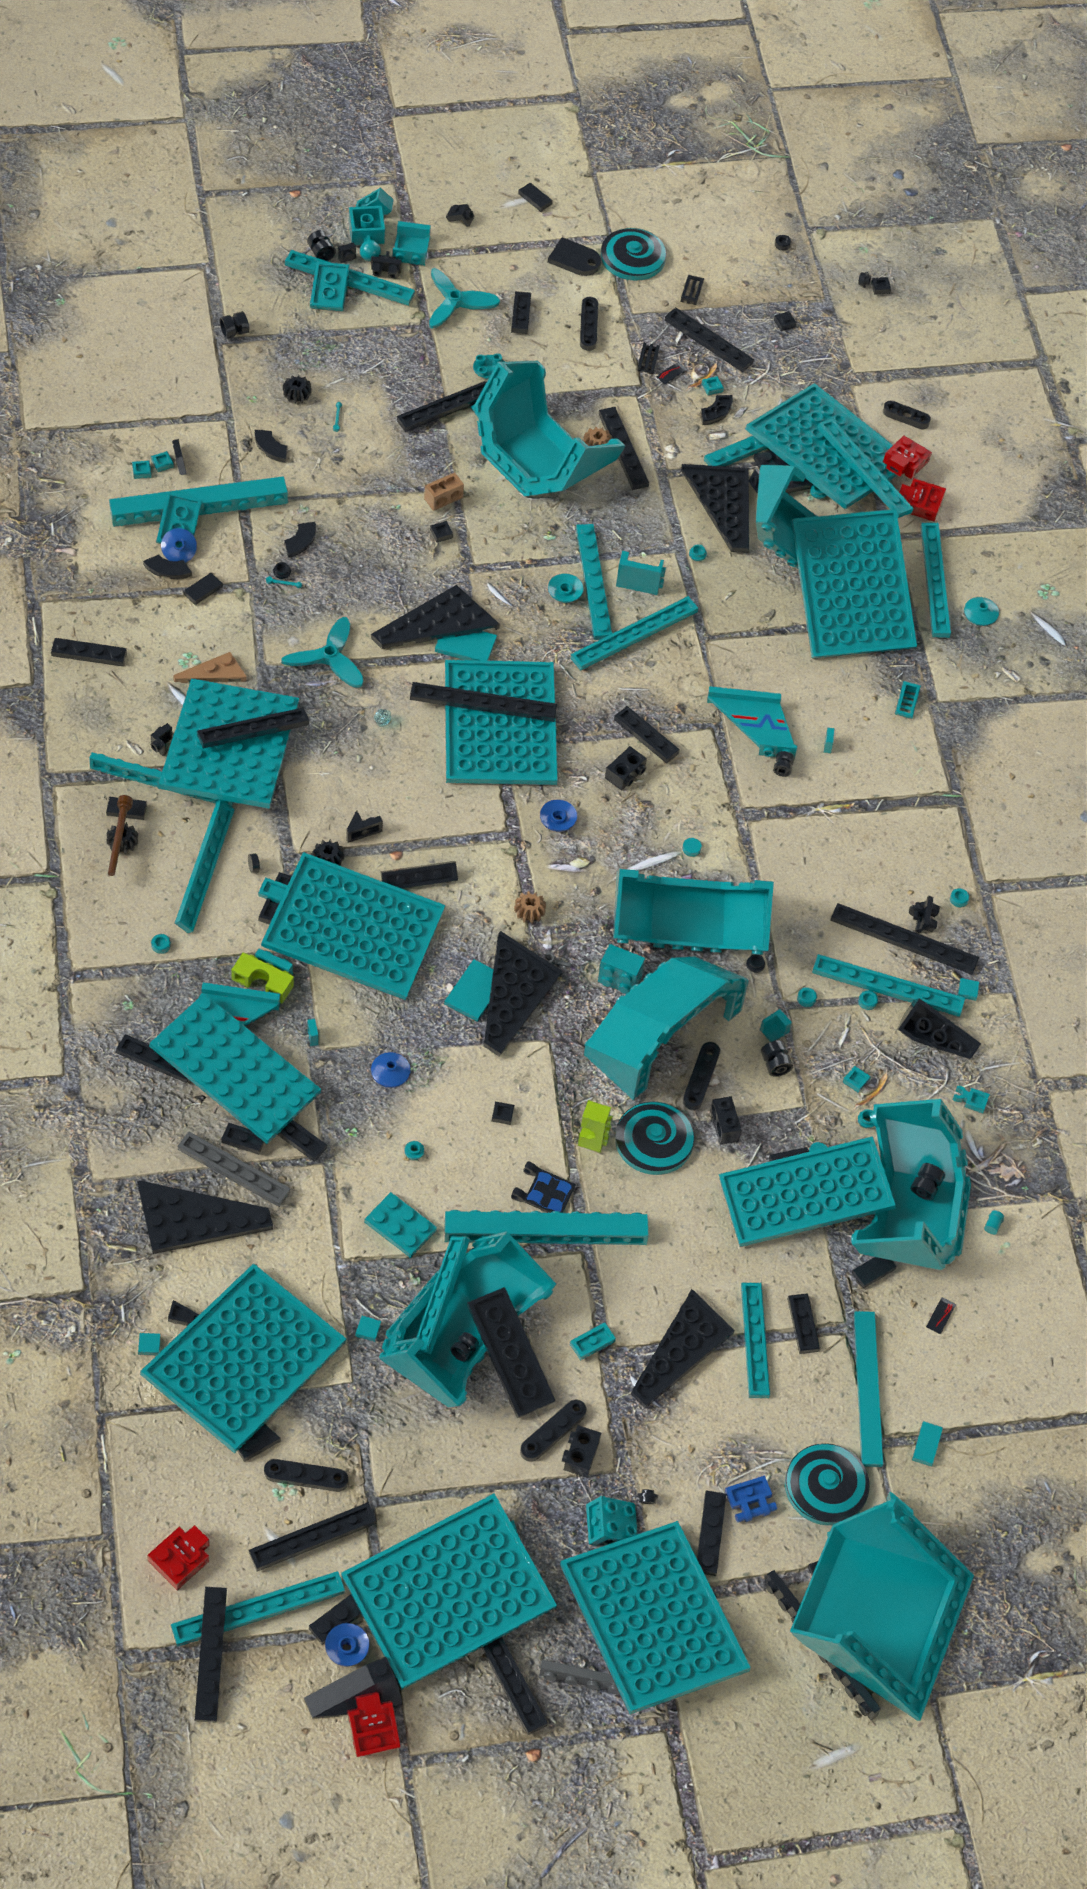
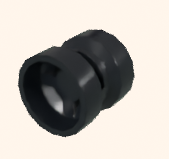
M786 751L778 752L773 769L774 773L781 777L791 775L794 755Z
M463 1332L459 1336L458 1342H455L450 1348V1352L456 1359L464 1362L471 1356V1352L478 1347L479 1343L472 1334Z

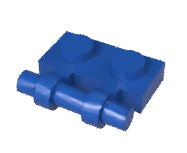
M765 1475L725 1488V1493L732 1510L741 1508L742 1512L735 1514L737 1523L752 1521L754 1517L760 1515L768 1516L770 1512L777 1510L775 1502L768 1504L766 1499L772 1497V1492ZM758 1502L760 1507L750 1510L748 1505Z

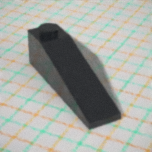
M920 998L913 1000L897 1028L898 1031L914 1042L967 1059H971L981 1045L979 1041Z
M387 1657L366 1664L304 1697L312 1719L348 1715L347 1710L357 1708L356 1696L374 1692L379 1693L380 1703L391 1701L393 1709L403 1705L396 1678Z

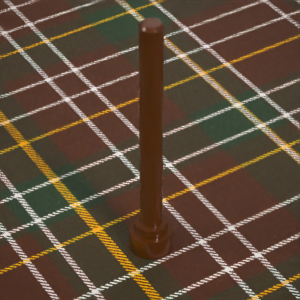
M128 795L118 797L117 806L120 812L108 868L109 876L115 875L127 812L133 805V798Z

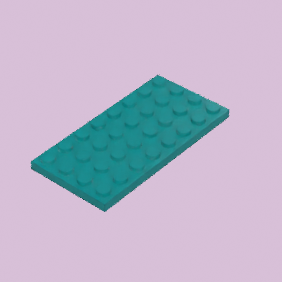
M205 993L149 1043L150 1048L266 1144L321 1093V1088Z
M873 1136L719 1174V1180L739 1247L896 1209V1204Z

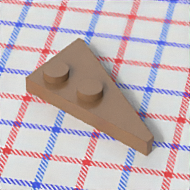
M231 652L173 675L174 682L188 683V680H191V678L209 682H228V679H241V682L247 681V676Z

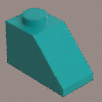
M380 187L358 200L356 207L382 206L384 216L392 211L394 199Z

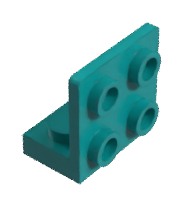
M600 1496L586 1504L589 1545L597 1546L608 1539L620 1541L638 1535L634 1503Z

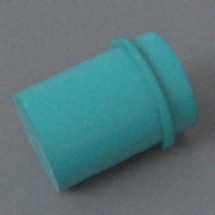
M997 1210L991 1211L984 1227L987 1233L997 1234L1001 1224L1004 1222L1003 1213Z

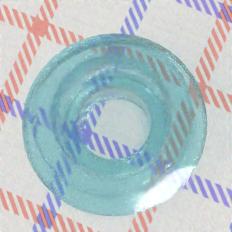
M380 709L374 715V721L379 727L386 726L391 720V712L387 709Z

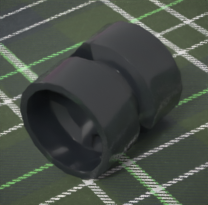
M317 230L309 235L307 243L315 257L325 261L331 260L336 253V249L326 232Z
M243 311L234 313L233 317L230 315L220 317L221 331L226 339L236 336V333L239 335L249 333L248 319Z
M775 1040L761 1048V1054L764 1061L767 1062L766 1067L770 1076L779 1077L793 1069V1063L790 1056L787 1055L788 1051L783 1041Z
M923 1163L917 1174L918 1177H915L910 1189L916 1196L931 1201L938 1191L937 1187L941 1185L946 1175L939 1167L930 1163Z

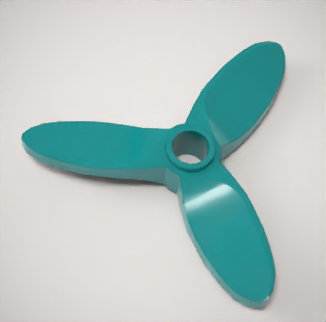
M437 268L431 269V278L445 297V300L434 311L429 320V327L431 329L442 325L457 308L461 307L472 310L491 309L500 304V298L492 293L457 290L442 271Z
M347 617L339 618L328 634L326 645L322 648L291 653L281 659V663L288 666L326 664L330 666L336 676L348 685L355 688L363 686V676L359 669L349 658L340 653L345 647L350 633V621Z

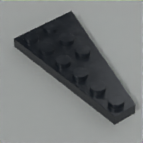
M692 1288L631 1391V1395L645 1409L734 1334L735 1330Z

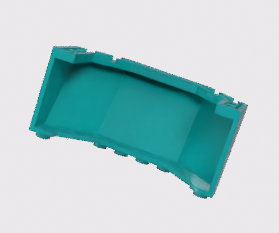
M538 360L498 362L475 403V410L478 411L479 421H477L478 433L482 439V446H480L481 454L524 497L564 491L616 461L625 447L619 439H611L607 444L588 446L579 437L573 438L548 414L544 384L546 369Z
M761 465L756 511L758 539L763 542L764 547L773 550L776 556L785 559L788 565L799 570L792 519L816 517V515L785 491L790 481L804 482L806 474L795 466Z
M619 869L616 873L613 939H617V943L629 944V941L651 943L656 948H665V945H672V949L684 950V946L691 947L692 951H703V948H710V952L722 953V949L752 951V954L763 955L764 952L769 951L774 882L754 880L752 882H740L739 886H734V882L653 875L645 878V874H639V870Z
M695 956L671 958L667 962L664 961L655 972L647 974L639 985L635 984L629 993L625 996L621 995L616 1000V1004L597 1030L586 1041L584 1056L634 1100L647 1089L651 1065L659 1055L657 1050L661 1044H667L675 1032L718 997H722L726 1001L723 1017L729 1022L742 1011L749 980Z
M942 1099L874 1104L870 1119L871 1123L876 1127L881 1161L896 1209L875 1214L871 1224L863 1230H855L851 1236L852 1245L863 1255L943 1270L946 1267L945 1264H950L955 1260V1256L962 1254L971 1190L970 1176H966L964 1167L968 1166L966 1150L961 1148L960 1139H963L962 1129ZM923 1163H930L939 1167L946 1175L941 1185L937 1187L938 1191L931 1201L916 1196L910 1189L915 1177H918L917 1174Z
M508 1232L479 1238L472 1243L474 1248L465 1254L432 1354L417 1353L424 1345V1342L419 1337H416L439 1270L386 1331L388 1338L383 1342L382 1349L384 1351L380 1353L379 1359L448 1408L459 1407L466 1401L467 1391L465 1388L467 1379L473 1372L472 1368L474 1365L484 1359V1353L487 1351L466 1305L467 1302L505 1287L519 1316L537 1301L548 1299L553 1294L552 1289L557 1285ZM463 1332H467L477 1339L479 1345L471 1352V1356L467 1361L463 1362L451 1354L450 1348L455 1342H458V1338Z

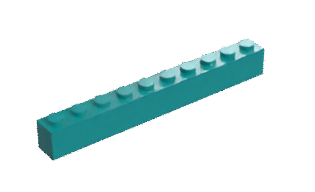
M284 476L167 491L202 499L199 515L288 504V491ZM167 492L109 499L113 527L161 521Z
M451 1210L445 1211L444 1242H449L451 1236L467 1237L470 1239L469 1243H474L479 1238L508 1232L518 1243L647 1245L648 1214L639 1212L632 1214H622L620 1212L602 1214L601 1212L581 1213L578 1211L572 1213H561L559 1211L541 1213L540 1211L501 1212L493 1210L481 1212L479 1210H472L467 1212Z

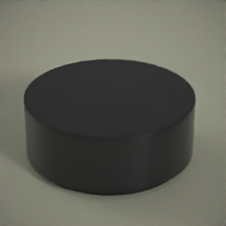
M787 235L777 236L775 247L781 251L788 250L791 247V238Z
M256 853L248 854V866L251 873L259 872L260 862Z

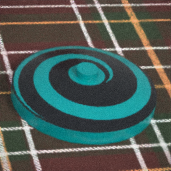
M624 228L612 232L604 239L600 253L601 261L609 272L619 278L633 281L645 280L657 275L663 269L667 255L665 245L656 235L638 228Z
M653 1101L637 1104L621 1116L616 1127L615 1144L619 1155L630 1167L645 1174L663 1175L676 1171L688 1161L694 1147V1130L689 1119L679 1109L666 1103Z
M821 1443L804 1448L794 1456L786 1472L785 1491L790 1504L802 1517L816 1524L832 1526L859 1514L869 1495V1477L864 1465L851 1451L835 1444Z

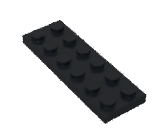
M503 1287L467 1302L466 1305L516 1417L520 1418L556 1402L506 1288Z

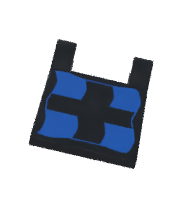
M530 1161L526 1162L523 1172L527 1175L535 1176V1179L528 1193L515 1187L511 1198L515 1201L527 1203L547 1213L553 1211L563 1213L576 1184L547 1172Z

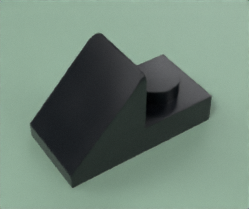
M356 810L346 831L347 843L383 832L381 816L370 817L362 821Z

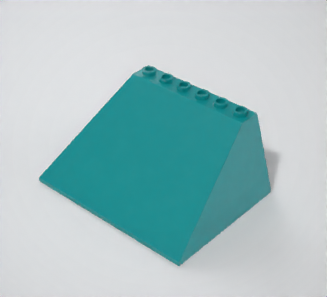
M894 1498L833 1524L790 1632L803 1645L915 1720L921 1721L974 1574L897 1498Z

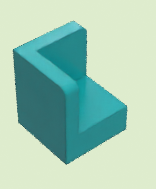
M779 1009L762 1020L760 1031L772 1042L790 1032L792 1021Z

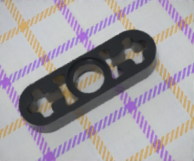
M891 400L884 404L883 414L886 417L921 430L927 429L930 425L931 417L925 412ZM903 413H908L911 416L905 417L903 416Z

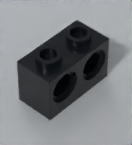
M629 746L606 767L605 779L622 791L626 786L629 787L638 775L641 776L645 772L647 758Z
M732 1096L713 1099L710 1113L720 1145L739 1142L742 1129Z
M577 1425L576 1431H571L568 1443L571 1444L570 1449H565L561 1462L565 1463L563 1470L588 1478L602 1433ZM580 1439H585V1440H587L589 1443H587V1444H582V1443L579 1442V1440H580ZM580 1458L582 1462L577 1463L574 1462L572 1459Z

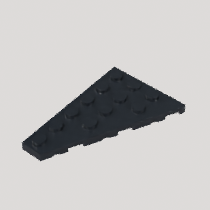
M682 464L681 472L730 551L749 553V468Z
M455 585L373 632L371 639L381 649H386L393 646H403V643L415 641L416 643L442 639L443 636L455 635V637L470 635L471 633H482V630L491 628L498 630L500 629V624L458 585Z
M502 931L498 933L483 1043V1047L499 1057L563 972Z
M137 1181L153 1254L273 1230L269 1208L150 1182Z

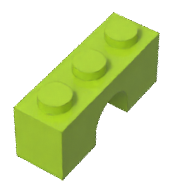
M244 952L231 969L232 980L248 988L257 979L267 981L265 992L279 993L281 1004H283L294 987V976L289 972L281 971L272 964L262 962L254 955H248Z
M588 1100L582 1116V1130L579 1135L578 1146L596 1152H601L602 1147L607 1146L613 1116L610 1115L611 1107Z

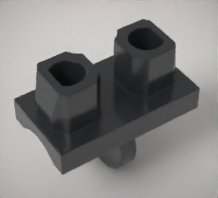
M386 251V255H379V257L372 256L371 269L373 276L379 277L382 275V271H387L389 278L396 279L398 273H401V260L390 256V251Z
M930 895L927 896L926 901L916 902L915 905L909 907V914L913 916V920H917L915 931L921 933L923 930L933 932L937 928L938 922L930 917L935 918L938 915L940 906L933 903L934 897Z

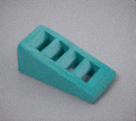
M903 681L895 715L913 718L921 685ZM905 691L911 692V693H914V695L907 694V693H904V692H905ZM903 697L911 698L913 701L903 699ZM902 702H903V703H907V704H910V705H912V706L910 707V706L902 705L901 703H902ZM900 708L910 710V713L900 711Z

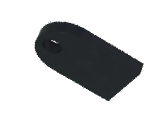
M561 237L549 255L547 263L577 275L590 276L600 269L601 257L597 251Z

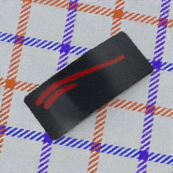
M678 362L665 369L656 378L666 385L673 378L688 369Z
M941 1297L926 1327L941 1334L956 1304Z

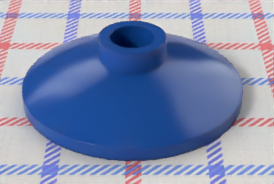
M182 528L172 529L162 539V553L169 561L184 560L186 563L196 553V539L188 530ZM181 542L182 547L178 548L175 544Z
M551 800L541 808L540 820L546 828L562 832L569 830L575 825L577 812L574 806L567 801Z
M383 1053L373 1061L371 1074L373 1079L381 1086L389 1088L398 1087L408 1080L410 1064L405 1057L398 1053Z
M344 1623L337 1625L328 1633L325 1641V1650L328 1657L335 1664L350 1667L364 1660L369 1650V1639L365 1631L359 1626ZM350 1645L351 1649L346 1651L343 1649V1646Z

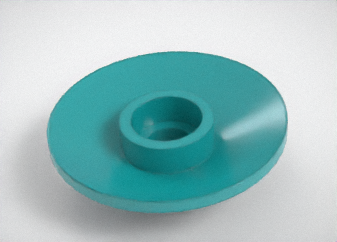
M562 573L550 579L548 592L555 600L570 603L582 596L583 584L576 576Z
M974 597L965 604L964 614L973 624L988 626L997 621L999 608L988 598Z

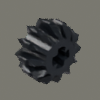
M292 375L291 379L286 378L285 383H283V395L289 402L294 401L296 404L297 401L303 403L304 400H308L309 396H311V383L306 379V376L301 378L300 375L297 377Z
M127 822L124 826L120 852L124 851L125 854H127V850L133 851L134 846L138 844V832L135 831L133 825L128 826ZM111 825V830L107 831L106 843L110 846L111 851L116 832V826Z
M322 839L321 844L316 843L312 856L341 866L344 860V849L342 846H339L338 841L332 843L331 839L328 842Z

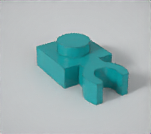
M957 1086L955 1092L961 1095L954 1094L952 1100L955 1102H966L964 1107L983 1114L990 1094L971 1088L970 1092H968L964 1087Z

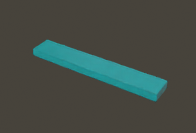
M451 1236L416 1337H419L424 1342V1345L417 1352L418 1354H432L470 1239L467 1237Z
M741 1283L749 1398H769L770 1387L762 1283Z

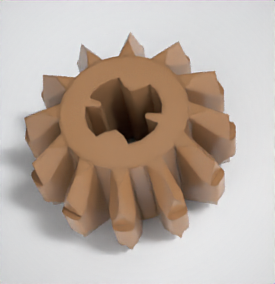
M595 426L594 429L589 428L588 432H585L583 441L588 446L607 444L612 439V435H610L609 430L604 431L603 427L598 429Z
M528 891L527 895L521 893L520 897L516 898L514 911L517 913L518 919L523 918V922L530 920L532 924L534 919L539 922L541 917H544L546 902L543 896H538L537 892L531 894Z

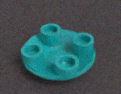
M499 353L494 355L480 354L476 356L473 370L478 376L489 379L496 364L505 361Z

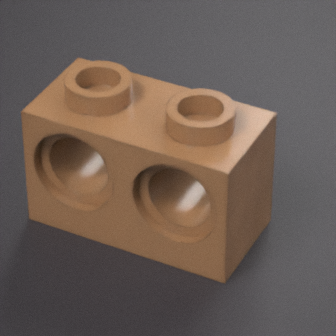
M454 472L425 485L424 500L433 511L463 498L464 483Z

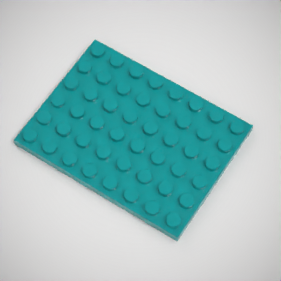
M815 383L746 425V431L787 464L797 467L806 474L805 478L843 509H847L872 493L873 490L817 429L820 422L832 418L888 481L898 476L886 469L887 464L883 463L885 453L893 445Z
M897 509L792 519L811 658L916 648L917 642Z
M445 660V687L555 703L554 662ZM445 705L446 783L557 785L556 719L554 722Z
M191 678L158 783V789L269 809L292 729L204 749L197 737V730L297 709L299 698Z
M303 852L261 942V947L406 1000L444 912L445 905Z
M253 1263L140 1371V1375L235 1454L346 1343L347 1339Z
M495 1493L341 1572L344 1582L384 1657H387L402 1690L557 1607Z
M678 1521L564 1559L560 1562L562 1571L630 1715L750 1672L751 1667Z

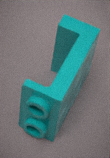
M398 221L392 256L401 260L402 263L425 266L431 225Z
M622 551L616 587L658 595L659 588L662 589L666 572V567H663L664 560H660L659 566L629 561V552Z

